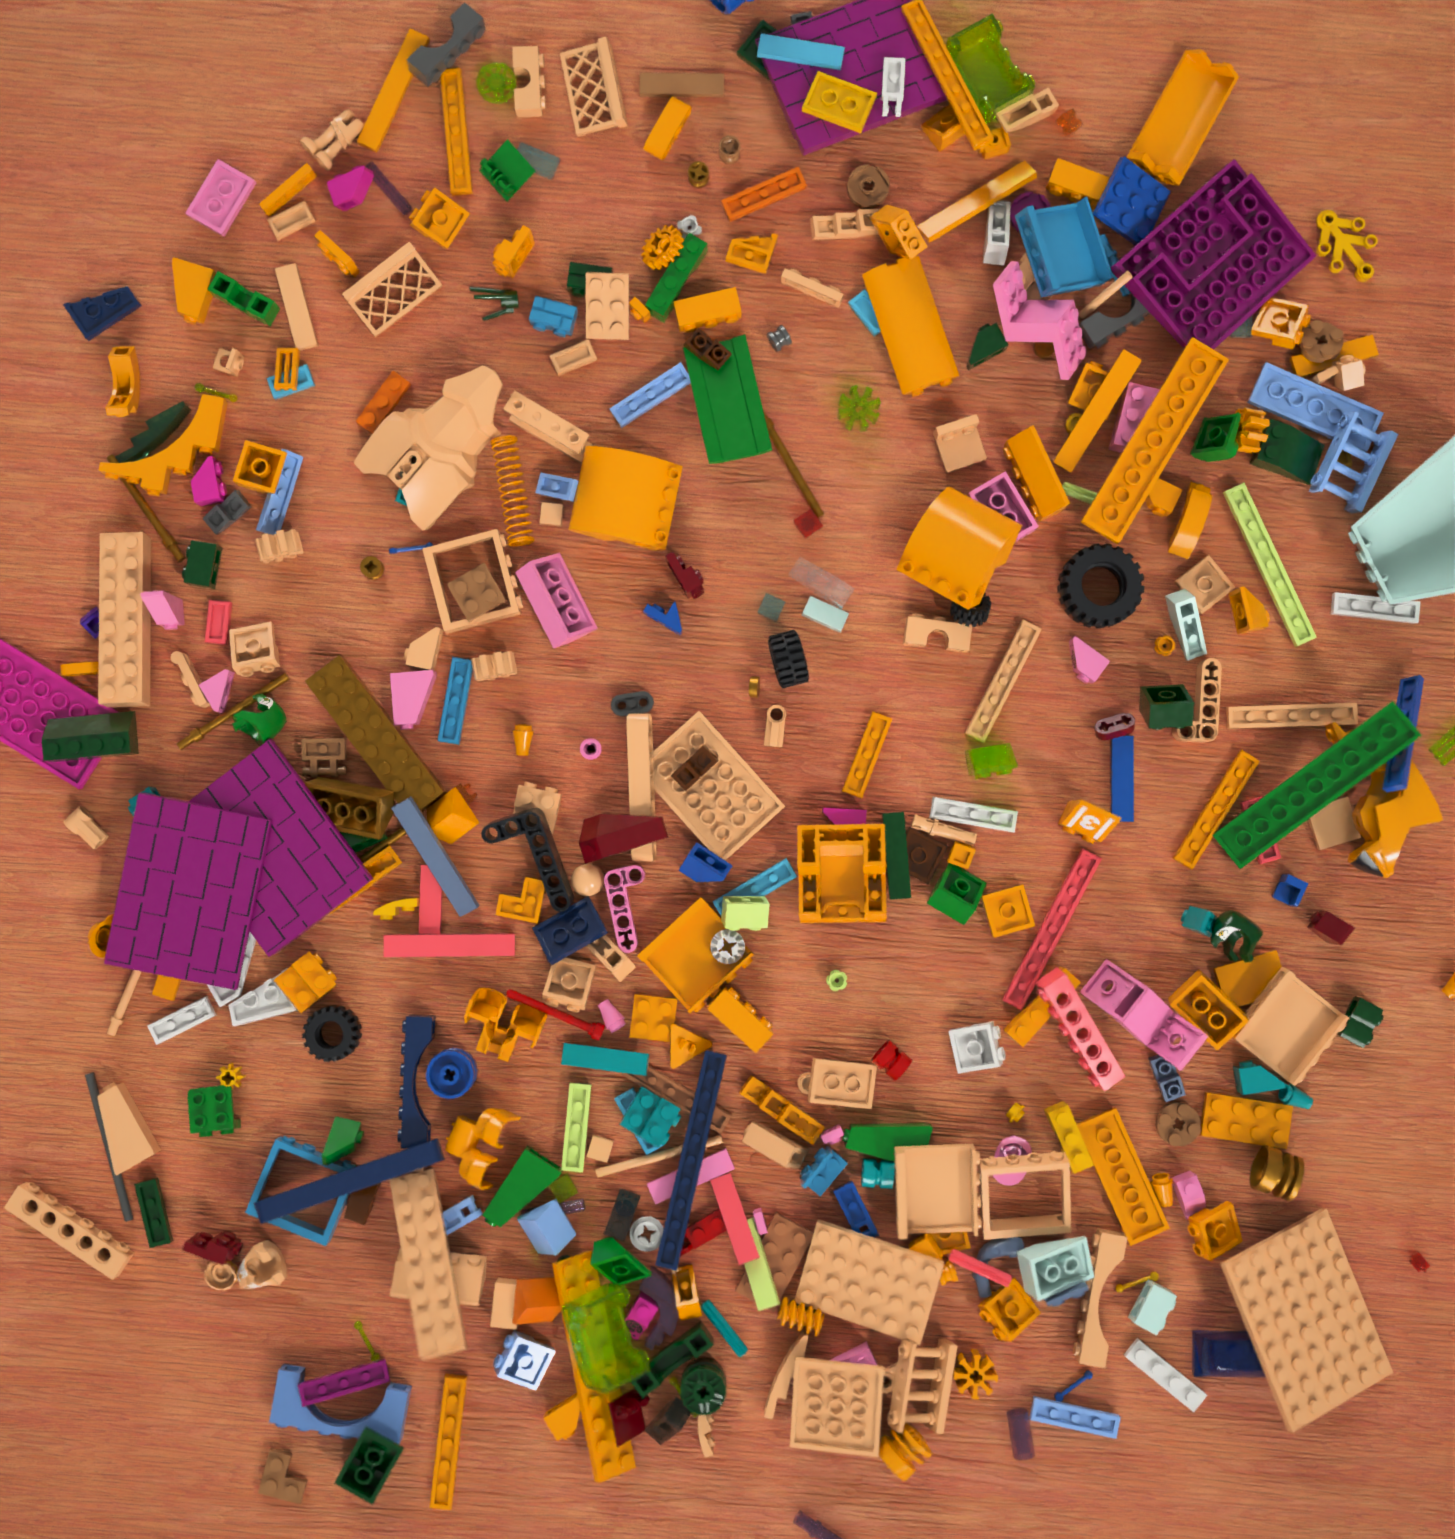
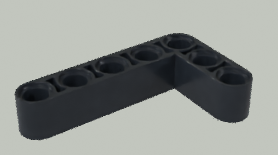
M531 808L487 824L482 829L481 835L483 840L489 844L522 834L526 835L552 908L558 912L567 910L574 901V894L544 812L539 808ZM532 814L536 816L538 820L537 824H534L529 820V815ZM509 821L515 822L517 824L518 829H511L509 826ZM491 827L496 829L498 833L496 837L490 834L489 829ZM536 836H543L545 844L539 843ZM544 855L551 857L552 864L544 861ZM554 875L558 877L560 883H553L551 880V876ZM558 896H564L567 904L560 903Z

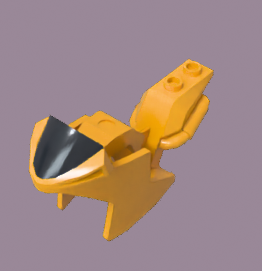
M1336 722L1325 725L1327 729L1325 730L1326 737L1333 745L1353 731L1344 732ZM1412 759L1407 789L1386 792L1382 789L1386 762L1371 773V784L1365 796L1360 797L1352 812L1355 828L1364 838V844L1349 853L1348 862L1361 871L1383 878L1390 877L1394 874V865L1409 829L1413 826L1441 822L1443 820L1438 803Z

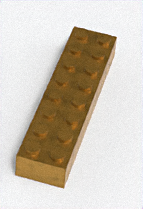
M338 655L305 680L306 684L385 788L395 792L394 799L397 803L412 797L422 813L447 793L344 657Z

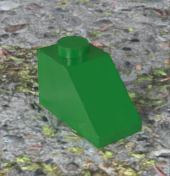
M335 1116L322 1153L323 1165L328 1166L356 1150L357 1144H361L364 1137V1131L361 1130V1122Z

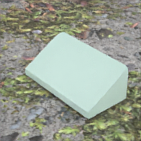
M810 596L802 613V616L841 633L849 613Z

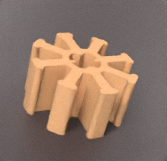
M291 529L287 532L278 530L274 535L267 533L261 535L262 538L255 539L260 561H263V563H269L273 560L281 562L283 558L292 559L297 557V554H303L299 532H296V529Z
M512 651L504 653L495 652L493 655L484 654L478 658L471 659L476 681L495 680V678H506L509 675L517 674L514 652Z

